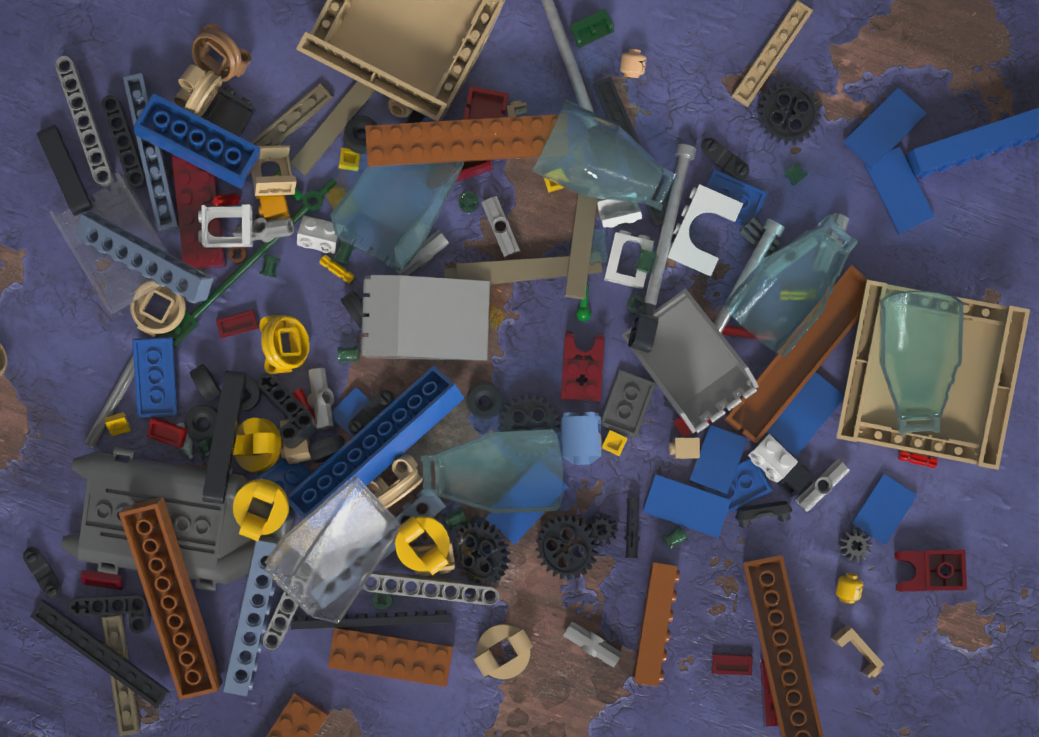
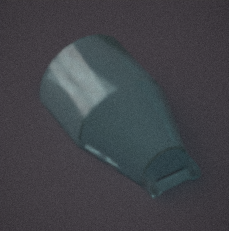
M564 99L561 112L531 172L584 197L647 204L660 211L673 180H676L678 176L663 168L619 124L567 99ZM662 175H664L666 178L655 201H653L651 198L658 187Z
M831 214L827 215L817 227L762 259L725 302V309L761 343L777 354L786 357L824 312L829 294L833 292L834 288L832 287L836 278L840 276L849 253L857 245L858 241L853 236L850 237L835 222V218ZM829 227L845 242L842 246L827 232Z
M906 291L885 296L880 300L879 364L898 415L899 435H905L906 432H940V419L949 398L950 388L954 384L957 369L962 362L963 302L955 296L933 291ZM932 420V423L906 424V421Z
M554 430L492 432L439 454L421 456L424 485L422 496H440L492 513L557 511L560 508L563 493V463L560 442ZM431 462H435L436 489H432Z

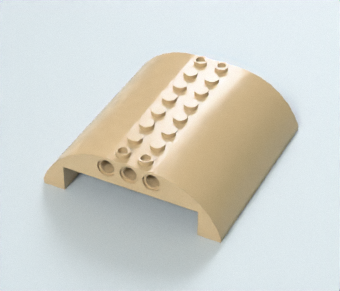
M327 0L310 34L304 33L296 50L437 122L445 116L462 89L498 19L505 0Z
M867 280L837 438L941 457L999 470L1030 309L998 305Z

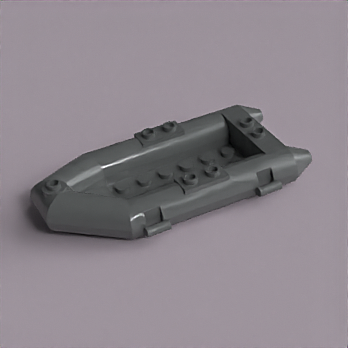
M119 447L114 448L113 454L92 452L73 459L72 470L87 480L81 531L64 536L61 547L77 560L98 564V572L118 575L119 567L137 570L119 512L127 505L164 497L189 578L196 580V588L216 591L217 583L227 585L248 575L255 540L239 534L241 527L233 514V502L238 491L250 481L243 475L233 474L234 466H231L224 504L203 502L202 500L207 469L134 458L135 450ZM119 456L130 457V459H122ZM253 497L248 512L268 519L271 509L265 501ZM289 513L279 529L273 533L262 535L281 539V546H284L282 558H278L277 562L287 558L289 555L294 517ZM263 556L261 560L267 563L272 558L270 556ZM104 563H110V564H114L115 567H113V566H107V565H103V564H104ZM202 578H203V579H209V580H213V583H212V582H206V581H200V580H201Z

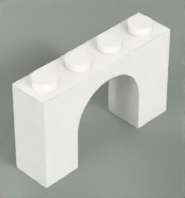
M699 184L698 188L694 187L689 198L692 199L690 206L686 205L681 216L684 217L682 224L678 223L673 234L676 235L674 242L670 243L667 258L711 276L719 258L701 251L693 245L689 237L690 224L696 216L702 213H714L735 222L743 203Z

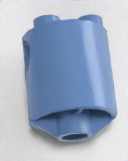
M574 412L563 413L562 457L572 464L590 465L601 457V416H599V413L583 412V416H579V413Z

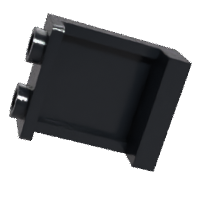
M219 87V93L204 119L240 137L256 109L252 106L253 102L245 97L242 99L235 96L236 92L228 87L225 90Z

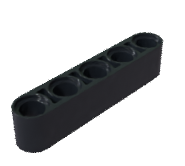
M107 95L102 99L101 106L126 180L132 187L142 189L147 185V181L123 105L115 96ZM115 101L116 107L109 110L108 104ZM122 120L121 127L114 128L115 121ZM128 138V144L124 147L120 146L121 140ZM134 156L135 162L132 165H127L128 157ZM138 174L141 175V181L136 184L133 183V177Z
M54 124L37 132L38 139L72 214L76 217L93 209L90 198L57 126Z

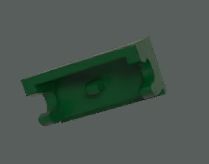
M605 8L571 24L570 32L578 48H581L613 33L614 26Z

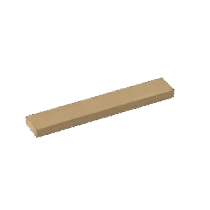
M796 0L731 96L748 108L813 12L811 8Z

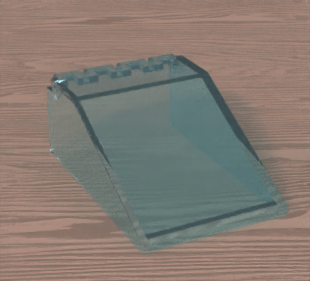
M464 162L381 167L367 166L331 213L335 235L349 245L354 243L353 247L365 254H369L371 251L370 256L382 263H385L387 260L386 265L397 271L402 270L403 267L407 268L422 248Z

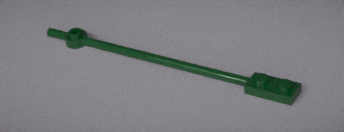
M333 178L318 191H309L304 195V205L290 217L293 225L309 210L317 211L323 206V197L337 184ZM312 198L317 199L315 205L310 204ZM276 237L270 242H264L208 296L207 300L203 301L190 314L185 310L181 323L175 329L159 334L157 337H173L175 349L200 325L195 319L281 237Z

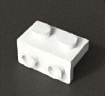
M635 192L597 200L603 227L611 228L621 223H633L638 219H642Z
M303 216L297 233V245L324 253L335 254L342 224Z
M770 434L748 455L751 461L760 467L769 479L776 483L783 479L798 462Z

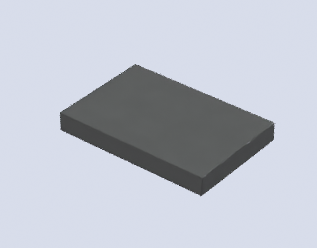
M619 369L601 418V426L637 438L656 382Z

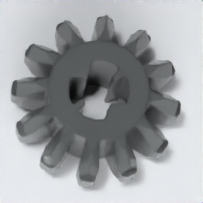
M852 529L851 534L845 531L844 534L847 538H839L840 541L844 542V545H838V548L845 549L841 552V556L848 554L847 561H851L854 556L856 563L859 562V556L861 559L866 560L864 552L868 554L872 552L867 549V546H873V543H866L870 536L865 535L863 537V530H860L858 534L856 529ZM853 541L859 542L860 545H857L859 547L858 550L851 548Z

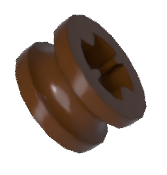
M231 247L228 256L231 261L240 264L246 260L247 251L243 247ZM239 249L242 250V258L234 259L235 254L233 252L235 250L239 252Z

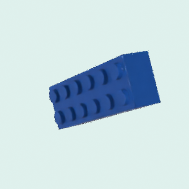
M154 93L134 124L136 136L242 189L260 157V147Z

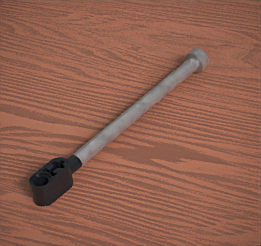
M541 0L591 139H588V144L598 172L601 175L618 169V162L607 133L602 134L554 0Z
M687 144L677 145L675 156L678 157L644 306L642 312L638 311L634 317L628 341L630 348L646 353L651 351L654 344L659 319L653 315L689 162L694 160L696 148Z
M771 219L766 220L763 226L765 232L713 323L721 333L776 236L780 237L785 229L784 226ZM666 398L663 406L676 412L674 407Z

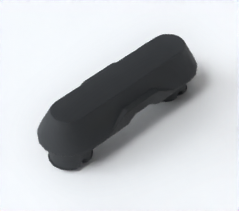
M706 138L702 141V152L722 169L737 179H744L748 176L749 166L713 138Z
M389 390L379 392L349 422L348 428L350 433L356 435L395 400L393 393Z
M787 501L746 506L738 509L735 518L739 521V526L745 528V525L749 527L752 524L751 520L760 519L762 516H778V520L784 522V519L786 521L791 519L790 513L792 508Z
M27 548L23 553L25 563L36 578L44 594L50 599L57 598L61 594V586L53 570L37 548Z

